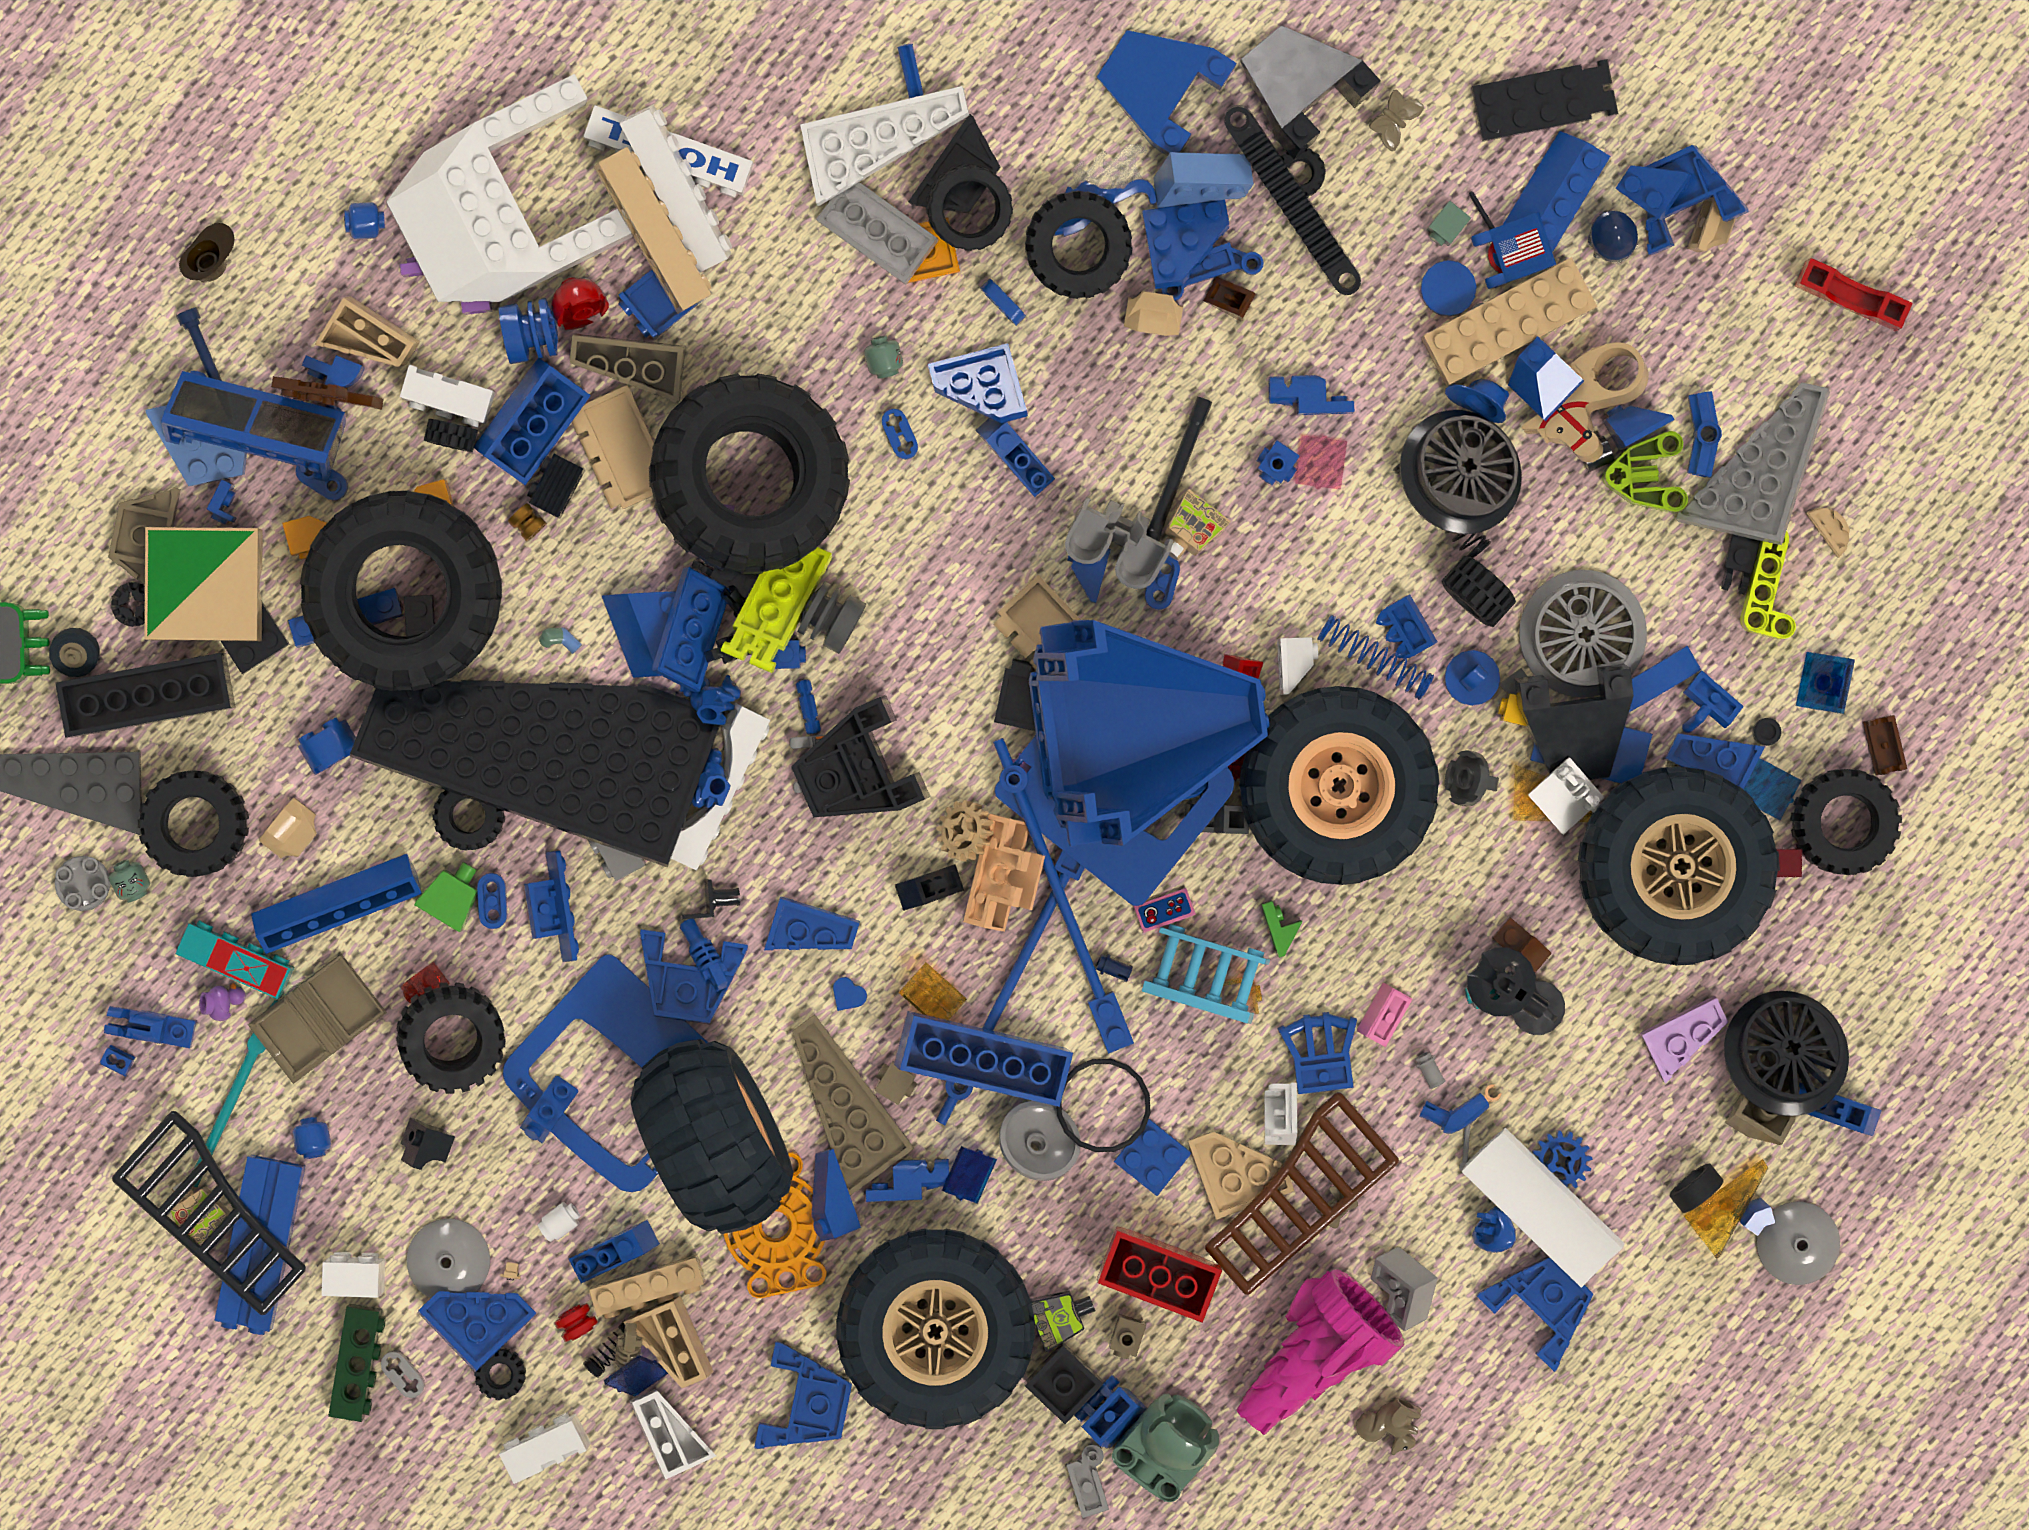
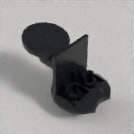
M1494 947L1482 952L1477 967L1467 974V991L1472 1002L1481 1011L1492 1016L1512 1015L1515 1024L1526 1033L1544 1035L1553 1031L1563 1019L1565 1001L1562 993L1551 983L1536 981V975L1531 962L1518 951L1508 947ZM1511 965L1512 971L1506 973V967ZM1495 989L1496 995L1490 998V991Z

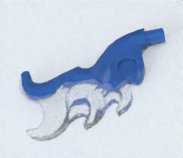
M1131 144L1123 148L1119 155L1110 162L1104 160L1107 154L1104 151L1097 156L1092 167L1087 172L1083 170L1085 162L1082 160L1075 167L1073 174L1074 183L1077 188L1073 190L1071 187H1067L1065 193L1088 191L1104 197L1113 204L1121 202L1134 194L1145 193L1148 195L1150 204H1156V194L1153 186L1148 181L1143 180L1136 166L1138 154L1146 153L1147 150L1141 145ZM1083 218L1068 220L1057 229L1054 236L1064 235L1066 237L1085 229L1092 221Z

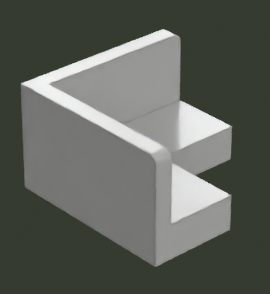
M1400 1247L1377 1257L1371 1280L1390 1295L1386 1312L1392 1317L1395 1324L1403 1331H1406L1428 1318L1438 1277Z

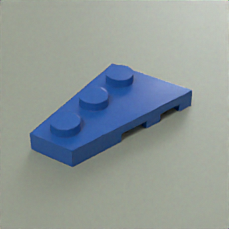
M1678 733L1665 759L1680 767L1703 769L1716 773L1744 790L1765 746Z
M780 897L764 951L774 949H852L860 921Z

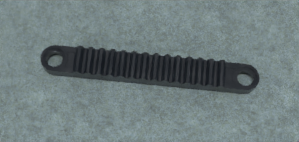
M1243 105L1230 107L1226 111L1224 123L1240 150L1244 153L1246 159L1263 181L1265 187L1282 209L1284 215L1288 218L1290 224L1301 237L1303 243L1307 246L1309 252L1313 255L1334 288L1343 295L1354 294L1361 285L1359 271L1251 111ZM1241 112L1246 116V123L1242 127H1235L1231 124L1230 117L1233 113ZM1350 273L1355 277V283L1352 287L1345 288L1340 285L1339 278L1342 274Z

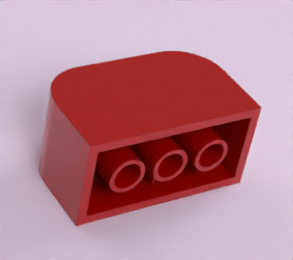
M1116 1226L1097 1276V1283L1203 1323L1223 1270L1220 1265L1204 1257L1141 1233Z

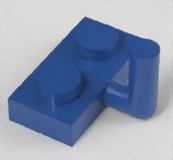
M1701 670L1683 692L1700 709L1682 725V729L1685 733H1691L1705 721L1708 715L1723 728H1727L1744 706Z

